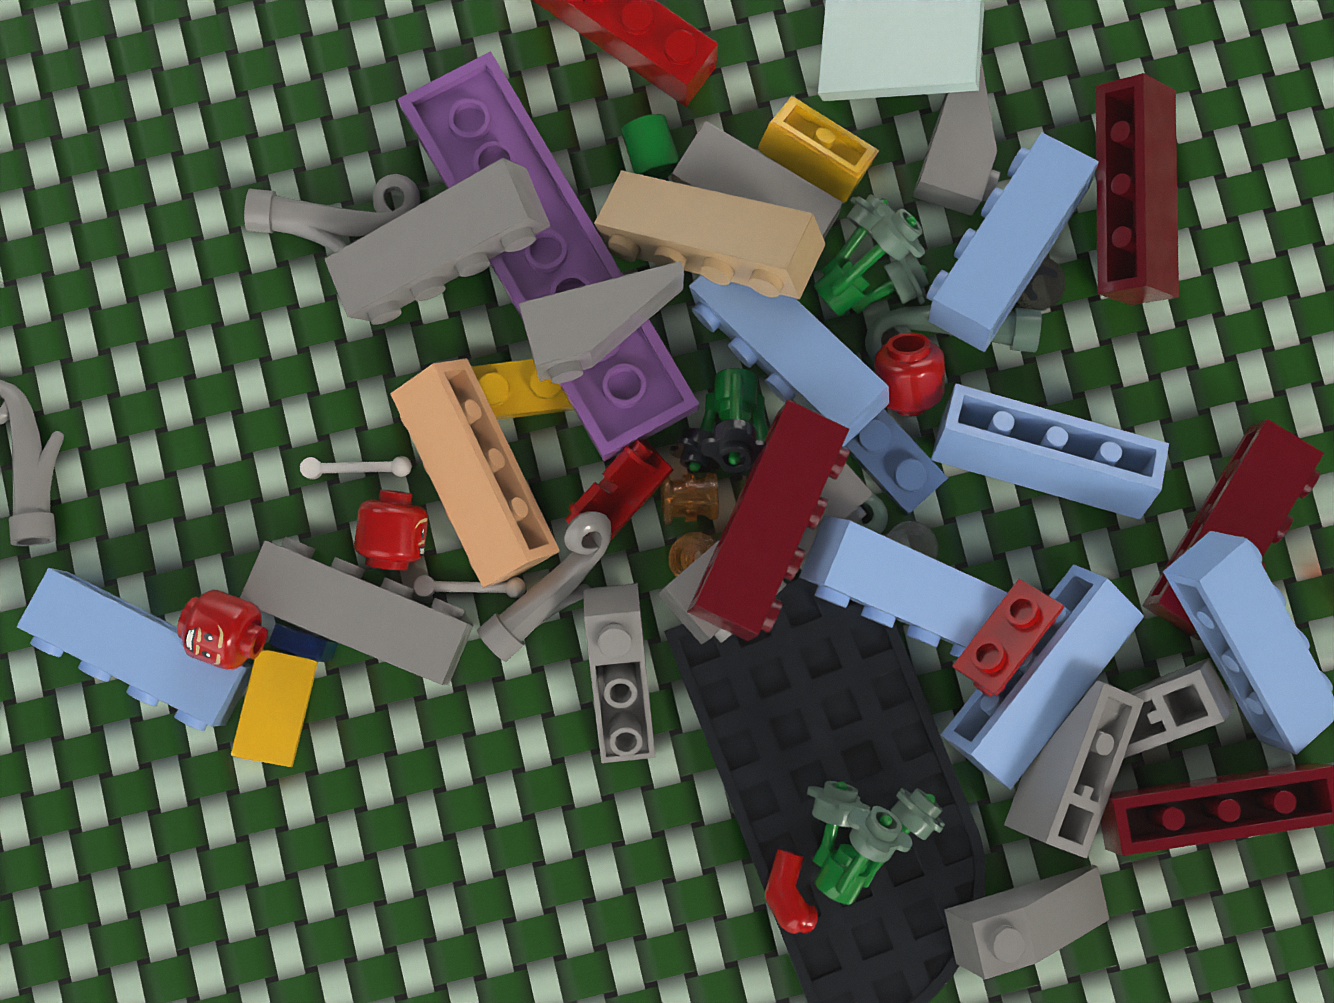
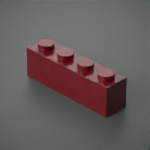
M1145 73L1097 85L1095 90L1096 160L1099 161L1096 168L1098 294L1128 305L1179 298L1176 90Z
M789 399L785 402L773 420L764 440L767 445L763 447L753 464L687 613L747 641L758 636L761 630L767 633L770 632L783 604V601L775 598L784 578L792 581L803 561L806 550L798 547L804 531L806 527L812 530L816 528L827 506L828 499L820 496L827 479L830 477L836 480L848 459L850 449L842 445L850 430L849 428Z
M1269 419L1250 426L1164 570L1210 531L1247 538L1258 548L1263 558L1270 544H1277L1288 532L1293 522V517L1288 514L1298 497L1300 499L1306 497L1317 483L1320 472L1315 468L1324 453ZM1262 561L1261 564L1265 569L1266 563ZM1162 571L1142 606L1194 639L1201 640Z
M1308 762L1111 792L1100 821L1105 850L1126 856L1334 824V765Z

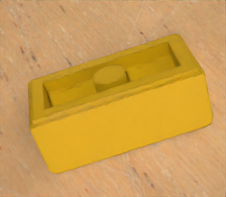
M793 96L788 99L770 121L758 146V150L762 154L843 203L849 199L879 152L872 145Z
M262 649L258 657L254 659L231 756L293 767L318 660Z

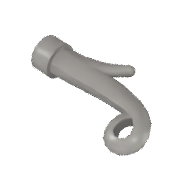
M400 174L387 175L381 178L374 187L373 206L376 212H369L277 196L275 191L250 188L245 200V228L247 231L273 233L277 231L293 234L325 246L333 252H337L348 246L337 236H365L420 205V192L416 184L407 176ZM392 190H399L404 194V200L400 207L392 211L386 205L385 198Z
M0 380V398L4 400L0 407V424L10 420L12 440L13 516L8 518L11 545L15 546L48 544L56 541L54 514L50 513V490L53 470L64 440V434L60 431L52 433L42 451L40 433L33 409L26 396L16 385Z
M591 511L579 514L572 519L566 528L564 541L567 548L573 552L501 614L495 613L477 629V633L483 642L501 660L507 662L525 645L524 639L536 627L565 607L584 599V589L590 588L588 584L580 585V583L604 555L611 540V522L606 515Z

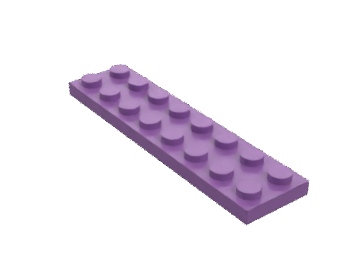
M491 51L398 99L402 112L447 189L501 158L527 168L550 227L535 235V242L530 246L515 252L504 251L489 260L490 265L521 319L522 315L519 307L521 302L623 276ZM649 319L594 367L583 370L582 376L569 382L559 383L604 462L621 453L626 445L630 446L637 439L643 441L699 410L697 399Z

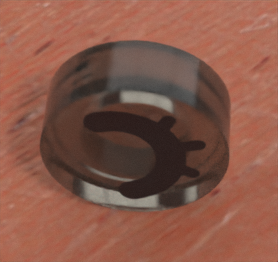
M1045 257L1016 304L1024 309L1041 310V312L1051 308L1065 291L1066 279L1062 268L1054 260Z

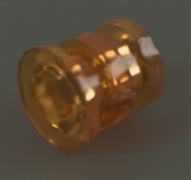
M693 473L682 474V479L672 480L669 475L660 485L661 511L665 526H671L674 517H684L685 522H696L697 516H707L708 520L718 519L719 497L716 473H707L704 478H695Z

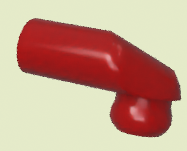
M777 849L765 889V900L781 928L791 934H806L815 928L818 921V913L815 906L805 902L796 888L804 856L787 850Z

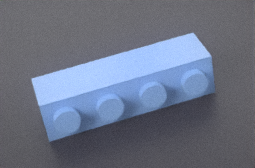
M1041 132L1030 150L1022 147L1010 165L1007 175L1012 178L1005 189L1002 190L996 187L988 197L981 212V216L985 219L977 232L969 228L961 238L954 253V257L958 261L950 273L941 270L934 279L926 296L927 299L932 301L928 322L985 352L1089 190L1099 161Z
M700 275L689 285L695 302L692 312L697 319L711 332L719 328L732 340L728 344L729 348L744 365L750 368L756 363L769 376L765 382L781 401L785 403L788 399H793L797 404L849 428L850 430L842 446H845L889 404V386L796 298L781 294L778 297H767L749 286L730 282L728 285H719L708 280L703 275Z
M955 384L941 416L931 460L1140 520L1162 490L1169 443Z
M824 515L799 576L818 585L815 596L844 608L847 607L849 600H853L864 605L861 616L890 628L893 627L895 620L901 621L909 625L906 633L907 636L934 647L938 646L940 639L953 644L950 654L959 658L1007 595V592L857 523Z
M1210 531L1167 567L1163 573L1258 740L1297 755L1334 721L1332 683L1319 670L1308 650L1310 648L1309 641L1293 623L1285 608L1286 599L1284 595L1272 584L1261 564L1262 555L1258 548L1247 538Z
M1074 564L1049 595L1065 606L1055 619L1056 622L1053 626L1048 628L1005 685L1006 688L1003 692H1000L998 696L993 694L990 698L976 689L940 735L980 771L1010 790L1052 735L1063 724L1082 696L1095 683L1099 674L1119 648L1128 640L1130 634L1144 617L1108 578Z
M53 568L47 569L17 625V628L33 635L30 644L37 649L56 657H61L63 652H66L82 660L78 669L84 673L109 682L111 676L129 684L126 691L128 695L152 706H157L160 700L178 709L174 716L177 720L201 731H205L207 725L213 727L225 726L249 682L253 665L245 662L239 668L230 671L192 658L186 654L182 645V639L177 635L176 626L68 571Z

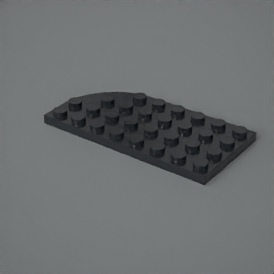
M799 578L786 583L787 585L776 595L775 598L783 601V604L770 632L767 633L761 630L758 636L749 641L732 634L722 643L713 636L708 641L700 644L684 624L665 630V636L764 891L777 849L787 850L804 856L796 888L805 902L815 906L818 913L817 924L811 932L806 934H791L781 928L778 922L777 925L807 1003H928L942 990L959 968V965L956 964L944 909L985 897V853L979 830L895 622L893 627L890 628L861 616L864 605L853 600H849L847 607L844 608L815 596L818 585ZM826 781H844L858 790L857 796L860 797V801L863 804L870 806V811L874 806H880L891 812V809L899 800L896 795L901 788L906 789L911 794L918 788L926 794L934 795L935 802L943 810L938 816L945 824L942 831L939 833L933 830L926 840L910 832L908 835L912 839V847L909 851L895 850L891 858L876 872L869 887L862 888L853 904L846 905L832 900L823 894L814 883L821 867L813 862V858L821 845L826 822L812 815L816 798L807 794L808 787L816 786L824 789ZM838 827L833 847L835 850H838L840 844L852 845L849 837L853 829L852 827Z

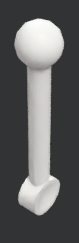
M398 456L393 461L340 463H321L316 458L309 457L300 464L302 475L312 480L319 478L322 473L393 472L396 476L403 477L408 475L412 468L411 461L405 456Z
M423 575L416 578L413 588L415 593L422 597H430L434 592L507 593L511 598H520L526 591V584L521 578L513 577L507 582H500L483 588L480 582L434 581L433 578Z

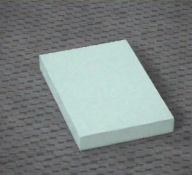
M826 0L818 87L820 98L822 101L979 91L985 0Z

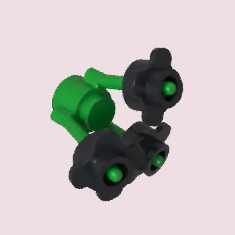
M742 368L724 369L716 374L714 392L706 394L705 413L700 429H684L681 438L677 440V446H671L669 453L679 458V463L683 467L694 472L708 473L711 469H719L721 465L726 472H741V475L746 476V479L748 478L759 453L767 445L764 440L768 434L764 415L765 397L757 394L758 378L756 374ZM716 414H719V418H720L723 422L719 423V424L714 428L713 433H712L711 431H712V428H713V425H714V421H715V418H716ZM751 416H753L754 426L747 422Z

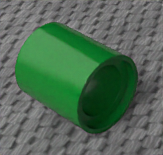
M663 114L646 115L624 125L621 129V134L633 172L657 179L671 176L680 159L666 116Z

